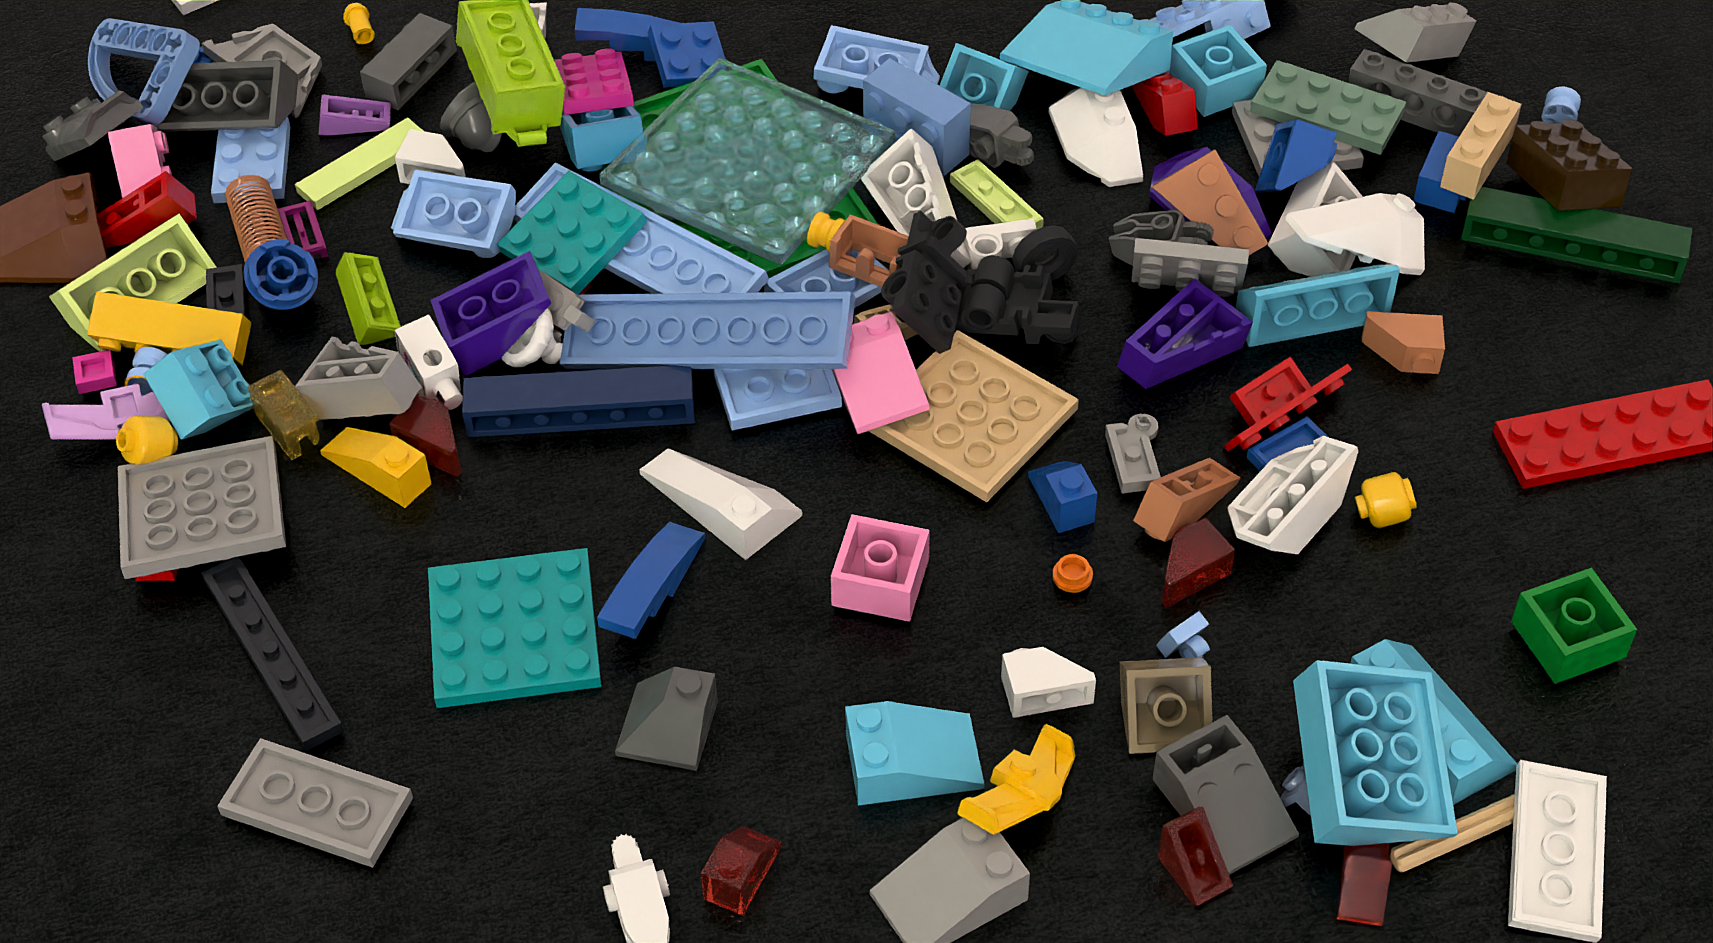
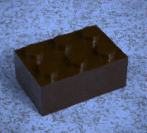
M1564 120L1562 123L1556 124L1533 121L1530 125H1515L1506 162L1510 168L1557 210L1622 207L1632 167L1624 162L1618 153L1611 151L1601 142L1600 138L1593 136L1583 127L1582 123L1575 120Z

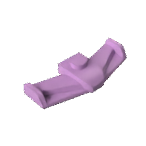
M139 384L100 392L103 405L42 404L51 439L116 440L118 431L122 428L124 422L132 416H161L170 422L154 392L152 391L142 396Z

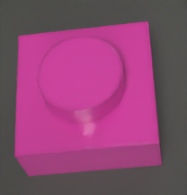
M111 350L72 357L75 382L79 394L117 386Z

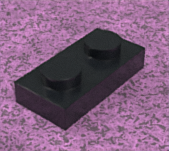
M242 264L206 269L207 309L240 313L247 318L246 284Z

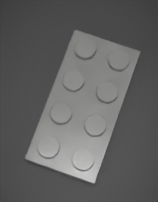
M260 738L217 807L222 816L373 868L412 801L413 796L410 788Z

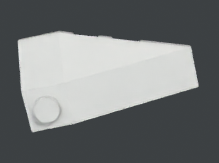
M1378 193L1291 212L1284 218L1305 243L1338 254L1347 249L1349 252L1357 255L1360 261L1369 264L1375 258L1387 262L1386 265H1398L1399 273L1421 275L1425 270L1424 218L1414 208L1415 203L1406 195L1400 193L1397 195Z

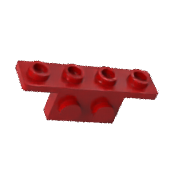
M1291 357L1279 363L1229 396L1249 425V428L1226 443L1224 447L1228 452L1240 445L1243 451L1263 438L1259 431L1265 427H1268L1273 432L1291 420L1287 415L1291 410L1296 409L1298 414L1318 402L1314 396L1317 393L1323 391L1328 396L1343 386L1345 382L1341 377L1352 370L1349 364H1346L1311 387Z

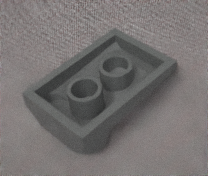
M120 90L102 103L97 98L90 101L86 96L70 107L73 114L66 119L59 115L43 126L47 131L42 135V138L47 143L46 151L54 161H57L95 143L141 110L143 106L139 100L130 97Z

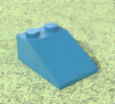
M633 106L564 115V109L562 110L560 129L570 158L577 169L582 168L583 171H596L602 169L603 164L616 162L618 165H629L637 162V158L647 157L641 115Z

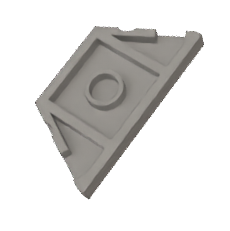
M274 24L257 27L253 31L232 34L233 40L214 45L211 39L202 43L203 53L216 62L283 61L298 74L296 107L290 113L294 118L300 115L322 67L319 55Z

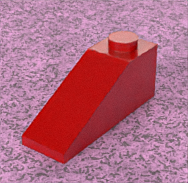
M164 171L98 213L100 231L106 248L133 243L177 214H180L186 224L189 225L197 219L195 194L167 171Z

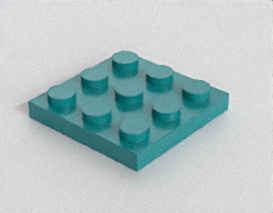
M568 171L497 243V246L501 253L511 259L530 251L539 270L578 295L647 223V220L641 211Z

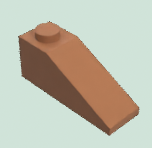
M1207 458L1150 482L1133 521L1145 528V532L1149 536L1164 542L1185 533L1238 484L1240 477L1211 458Z

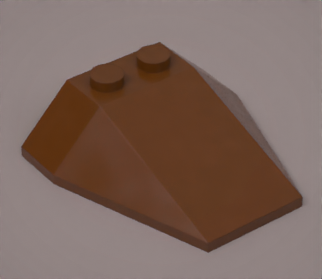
M84 173L52 180L0 206V282L71 283L108 259L107 248L98 220L96 203L100 202L94 174Z

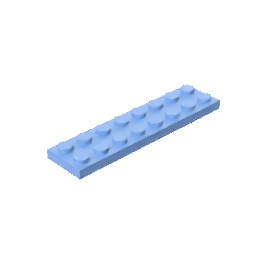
M556 162L516 205L514 220L519 222L570 171L641 211L647 220V223L604 269L651 294L758 293L769 280L766 271Z

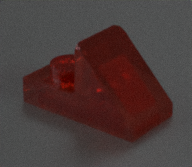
M1390 843L1358 846L1343 845L1337 919L1382 926L1392 868L1391 861H1388Z

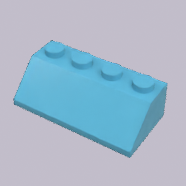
M1398 265L1358 267L1346 271L1238 290L1236 309L1253 322L1246 338L1248 347L1364 326L1367 311L1390 313L1400 272Z
M1385 639L1352 656L1350 664L1432 672L1453 805L1516 771L1517 763L1412 645Z

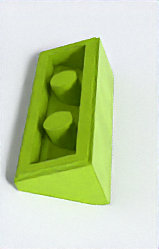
M344 252L336 268V276L359 345H367L396 337L395 330L401 326L378 257Z

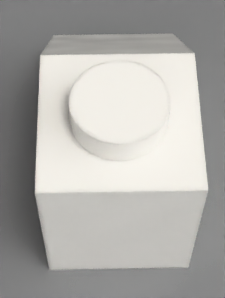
M413 129L409 130L395 156L400 183L410 184L414 170L465 177L463 163L443 135Z
M1044 647L1033 649L1020 648L1010 653L1002 654L1001 679L1013 718L1094 703L1096 678L1093 672Z

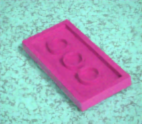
M601 49L596 51L595 55L582 56L580 53H569L563 55L562 59L555 60L565 85L564 115L634 106L633 94L621 51L615 52L614 49Z

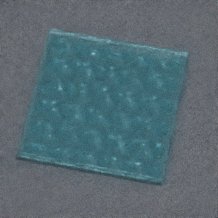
M718 58L599 174L600 185L782 265L807 238L814 216L820 211L829 214L864 176L870 165L895 142V130L727 60Z

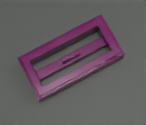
M311 201L278 209L286 238L290 240V243L294 244V240L286 216L293 215L303 246L302 249L306 252L308 251L313 259V255L319 253L321 258L328 257L326 245ZM299 212H307L317 244H309Z

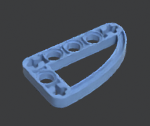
M111 18L105 19L97 27L89 47L88 71L91 82L96 92L105 101L118 91L110 73L111 53L158 61L139 98L143 108L129 117L145 125L157 126L167 116L198 53L200 42L182 29Z

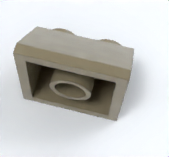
M1202 657L1120 662L1121 705L1129 754L1157 752L1212 723L1211 666Z

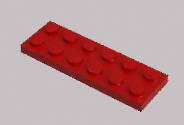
M1703 380L1495 421L1493 433L1523 489L1713 451V387L1709 380Z

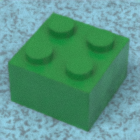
M1592 568L1521 592L1511 623L1554 684L1625 659L1637 632L1635 625Z

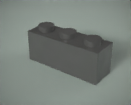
M419 13L360 71L365 97L374 101L391 103V108L399 110L457 51L452 25Z

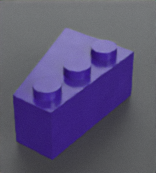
M1194 278L1126 340L1117 367L1147 389L1243 348L1253 322Z

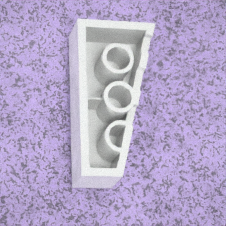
M913 129L907 131L859 175L899 233L909 236L913 215L918 211H922L931 221L946 216H953L957 220L933 147ZM963 242L959 248L952 252L951 257L964 268L971 262L965 242Z

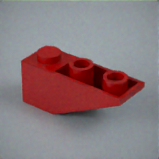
M1164 72L1131 85L1153 128L1163 135L1169 136L1198 129L1195 90L1182 82V80L1172 76L1169 72Z

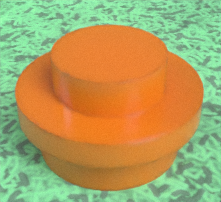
M1066 555L1053 568V581L1063 591L1071 593L1081 592L1092 583L1093 570L1088 561L1080 555Z

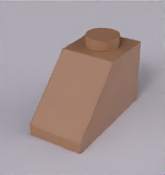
M1367 311L1362 332V342L1401 372L1439 374L1445 351L1443 317L1441 315Z

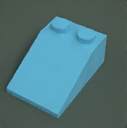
M889 701L845 707L846 738L858 806L984 789V780L970 714Z

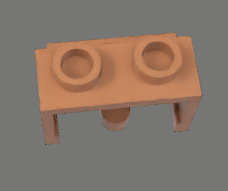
M849 215L830 240L829 268L882 287L886 279L893 272L901 268L895 262L896 258L901 256L897 252L898 248L907 245L909 236ZM852 250L860 252L856 258L849 256ZM874 258L890 263V270L874 265Z

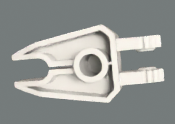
M621 834L619 837L616 836V840H613L611 845L615 869L609 871L610 885L603 886L609 912L617 910L626 943H669V917L663 897L669 896L670 893L664 871H656L652 859L642 860L638 844L631 835Z

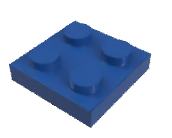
M714 22L650 25L648 36L664 88L679 87L729 70Z

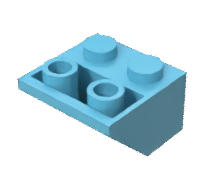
M222 340L172 351L143 373L180 439L205 433L258 405L249 384L242 377L233 361L231 353L225 347Z

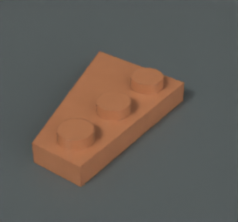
M1216 150L1210 151L1151 186L1191 222H1206V224H1210L1212 229H1214L1211 240L1217 246L1248 249L1250 255L1268 245L1264 234Z

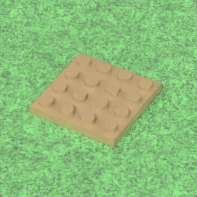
M957 330L954 333L950 350L940 354L935 351L916 369L930 410L869 430V432L983 501L988 502L1078 410L1079 399Z

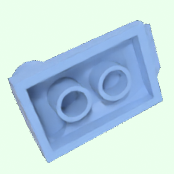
M833 25L829 29L814 68V79L817 80L818 86L823 91L833 94L843 92L849 86L863 89V79L889 58L937 85L940 75L931 63L928 54L929 46Z
M414 170L409 187L403 191L391 228L394 230L393 234L396 237L469 250L481 258H491L501 252L497 243L510 230L516 211V190L511 184Z
M825 249L769 278L764 285V292L851 291L855 296L854 308L881 293L882 287L829 268L830 253ZM852 250L849 256L856 258L860 252ZM874 258V265L887 269Z

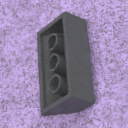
M281 60L192 63L167 116L155 127L158 128V131L162 132L278 128L296 107L298 74Z

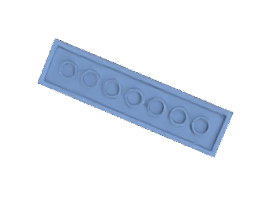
M851 291L578 295L585 300L580 310L596 321L588 333L572 323L569 325L564 333L560 365L565 369H622L672 365L689 366L692 369H847L855 296Z

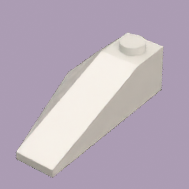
M666 449L639 469L640 475L745 560L802 516V510L775 489L671 449Z

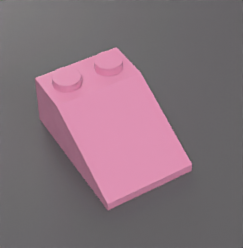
M892 311L882 315H874L865 321L853 324L847 369H832L857 434L930 410L903 335Z

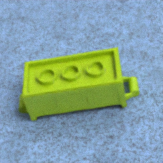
M460 1L458 4L456 43L463 49L468 67L473 74L480 97L490 117L492 133H506L512 140L516 141L518 147L546 144L547 127L561 126L565 85L529 1Z

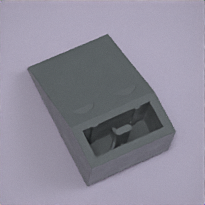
M1228 715L1156 752L1153 781L1227 876L1298 838L1299 833L1254 747Z

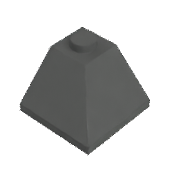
M672 667L637 683L616 746L615 755L697 771L718 703L715 674Z

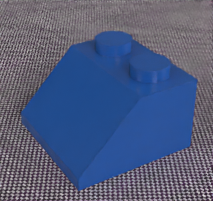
M1298 119L1276 124L1255 191L1259 193L1281 191L1325 168L1326 164L1332 161L1336 153L1337 143L1334 142L1336 132Z

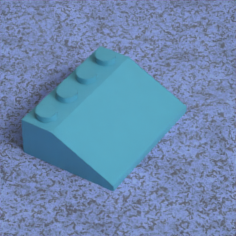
M1060 0L1046 5L1000 53V60L1105 96L1170 71L1173 31L1160 27L1158 22L1133 19V15L1129 13L1106 10L1107 7L1101 4L1089 5L1080 2V0Z
M1317 660L1293 680L1315 843L1358 846L1451 838L1458 835L1432 672Z

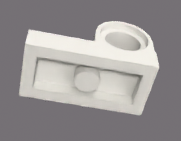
M1034 219L965 228L967 235L964 242L971 259L967 269L977 270L980 260L986 256L1013 257L1014 250L1020 241L1031 232L1037 230Z

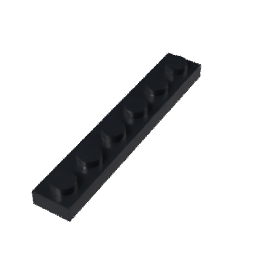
M239 556L202 572L201 574L206 586L305 751L343 733L344 730L340 720Z

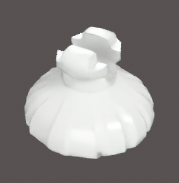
M548 308L502 356V361L512 367H525L537 361L540 357L547 364H556L560 361L563 343H560V336L562 334L557 330H553V319Z

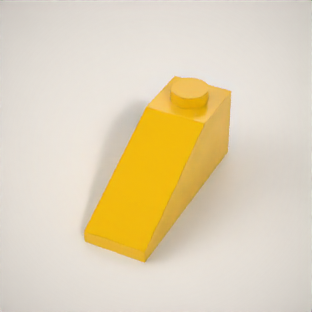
M346 427L320 450L322 456L404 508L432 484L425 454L395 436Z

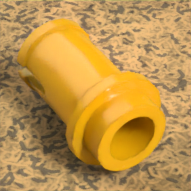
M352 3L345 8L343 19L350 26L353 38L358 44L370 43L375 37L374 30H372L368 20L370 13L360 3Z

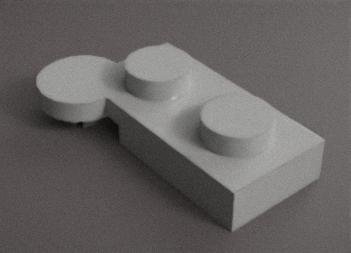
M1134 415L1130 418L1128 425L1124 423L1106 425L1105 436L1122 493L1146 491L1151 481L1160 478L1150 440L1155 438L1158 433V422L1151 415Z

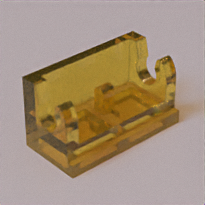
M282 370L247 387L256 416L291 460L301 455L299 441L304 436H308L314 445L318 443L319 432L316 422L319 421L318 415Z

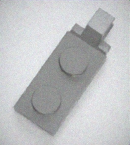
M539 270L551 300V305L548 309L551 312L553 324L565 331L572 323L588 333L596 320L580 310L585 300Z

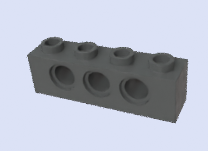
M1366 49L1361 52L1351 67L1348 80L1350 84L1406 101L1405 112L1400 120L1436 133L1441 131L1459 137L1488 93L1476 87L1468 86Z

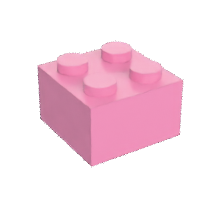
M852 514L831 574L832 606L910 622L929 561L930 530Z

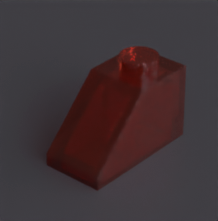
M417 393L412 400L411 407L404 413L397 414L389 423L392 436L398 437L425 454L428 464L458 477L461 473V467L448 407L436 399H428Z
M1207 518L1193 525H1184L1173 535L1162 596V604L1166 608L1231 574L1235 549Z
M745 826L721 837L701 871L704 899L744 915L782 847V841Z

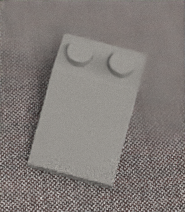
M961 818L943 828L870 889V896L903 943H951L1027 901L1030 872L1000 832L993 835L965 818Z

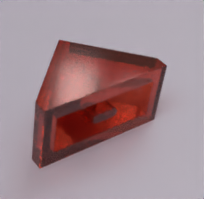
M1199 806L1163 825L1158 859L1193 905L1198 906L1233 887L1203 807Z

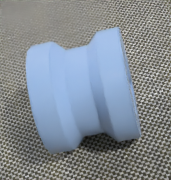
M1563 86L1551 89L1545 99V107L1542 113L1543 122L1556 124L1562 123L1564 120L1577 121V111L1581 103L1580 95L1569 87Z

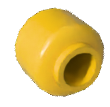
M132 416L124 422L122 428L118 431L116 445L128 463L141 465L175 454L178 446V435L170 422L161 416Z
M1396 472L1366 479L1361 484L1362 495L1355 497L1361 519L1369 517L1371 524L1376 528L1406 521L1411 517V509L1417 508L1409 479H1402Z

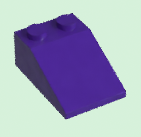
M530 251L430 300L444 341L465 376L498 361L551 305L550 297Z

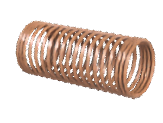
M245 175L233 180L226 188L225 197L246 263L249 255L263 243L275 240L276 238L286 240L287 238L269 182L258 175ZM249 182H257V183H260V184H248V185L242 186V187H240L239 189L235 190L237 187H239L240 185L245 184V183H249ZM251 186H252V187H261V188H250V189H247V190H243L242 192H240V193H238V194L236 195L237 192H239L240 190H242V189H244V188H247V187H251ZM249 191H262V192H252V193H249V194H245V195H243L242 197H240L239 199H237L240 195H242V194H244V193H246V192H249ZM251 195H262V196H254V197H251V198H247V199L243 200L242 202H240V203L238 204V202H239L240 200L244 199L245 197H248V196H251ZM253 199H263L262 201H253L241 206L245 202Z

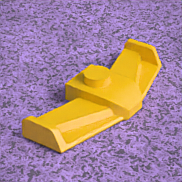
M1045 724L1030 756L1014 749L993 769L990 782L997 785V787L974 798L967 797L963 799L957 812L958 815L995 835L1042 811H1049L1060 800L1062 787L1076 757L1072 738L1058 729Z

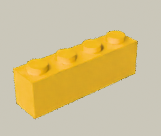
M96 291L87 335L98 342L99 348L120 352L121 347L135 348V353L140 348L153 347L169 354L172 351L222 340L225 347L231 353L234 363L243 365L251 322L240 313Z

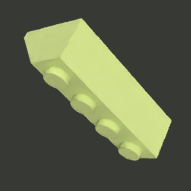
M177 214L53 293L49 298L69 326L100 352L105 351V349L99 348L98 342L87 335L96 291L177 304L206 284V269L217 267L181 215Z

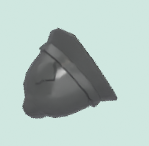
M476 82L471 83L457 94L445 110L439 126L444 133H451L454 137L459 138L466 148L483 152H492L496 149L503 134L492 133L491 120L480 97Z

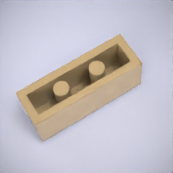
M1490 92L1486 94L1447 155L1440 185L1441 188L1474 200L1513 137L1521 108L1520 103Z

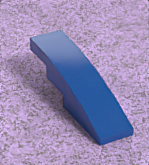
M578 8L575 38L576 40H609L610 49L615 51H644L645 61H656L648 36L650 25L677 24L679 22L618 10Z
M669 522L637 556L613 590L597 616L598 627L636 639L648 616L655 617L667 595L673 597L704 542L705 533Z

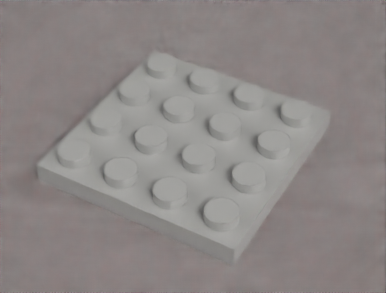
M273 436L167 456L141 465L126 464L118 466L120 564L124 579L148 576L154 573L188 568L194 565L286 547L277 454Z

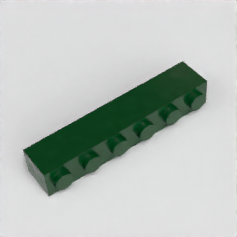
M1481 187L1474 200L1470 198L1461 240L1680 284L1689 257L1692 228L1597 209L1557 210L1546 199Z

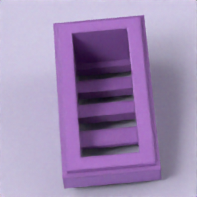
M322 95L318 135L385 131L390 128L391 103Z

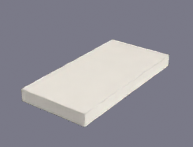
M1520 760L1517 764L1508 926L1597 943L1601 939L1607 776Z

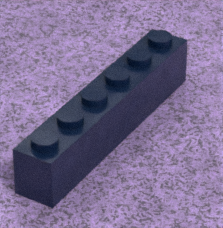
M672 365L464 378L462 413L467 437L695 423L692 368L689 366Z

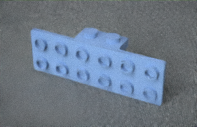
M1182 0L1183 5L1176 8L1168 7L1156 12L1155 18L1140 20L1158 22L1160 27L1173 31V37L1203 23L1206 33L1231 24L1243 39L1271 27L1264 0Z

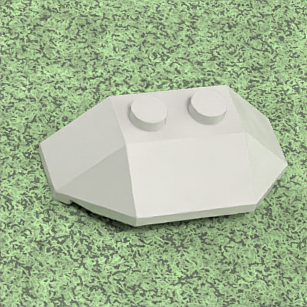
M1080 87L1071 90L1049 107V115L1065 156L1069 161L1087 173L1101 178V182L1108 187L1143 182L1136 126L1120 90L1104 96Z
M1322 436L1313 440L1314 444L1298 447L1270 460L1227 507L1236 537L1272 551L1299 554L1341 506L1358 454L1357 446Z

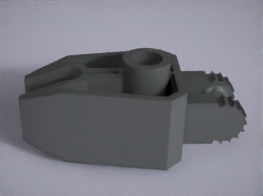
M979 103L971 104L969 148L971 156L993 168L998 167L1005 160L1021 166L1029 165V163L1034 161V152L1032 149L1027 148L1032 143V134L1028 130L1025 131V129L1019 127L1018 119L1012 111Z
M1179 210L1132 214L1113 225L1115 235L1109 237V243L1115 257L1133 265L1136 238L1208 245V241H1211L1214 229H1212L1210 224H1206V222H1185L1184 215Z

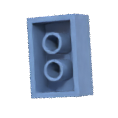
M891 58L863 79L864 132L891 147L907 131L913 129L933 147L943 177L969 155L970 102Z

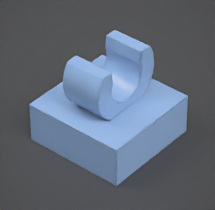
M1197 612L1169 631L1156 646L1165 658L1179 650L1182 658L1203 657L1210 648L1199 634L1209 623L1200 612Z

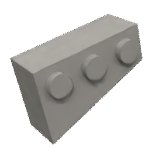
M331 337L295 387L318 420L404 413L411 407L412 400L422 386L399 352L371 346L368 350L362 349L357 342L351 341L346 345L342 344L339 338Z

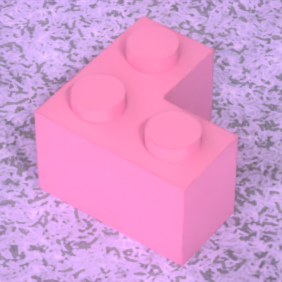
M148 124L108 132L122 198L164 171H167L172 176L169 165L163 166L162 163L165 162L164 154L169 153L165 133L158 131L157 127Z

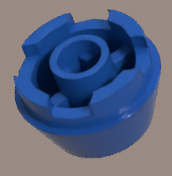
M275 239L263 243L249 255L244 266V280L251 295L263 306L273 310H287L298 307L311 298L317 288L318 271L314 259L308 251L306 252L301 247L290 243V240Z

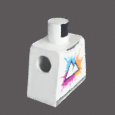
M426 315L396 329L397 350L422 386L417 394L426 406H433L440 402L445 410H452L458 407L463 401V396L460 393L458 364L431 317Z

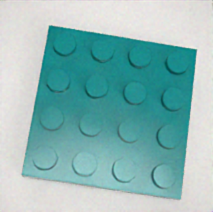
M587 548L428 568L433 683L436 708L601 687Z

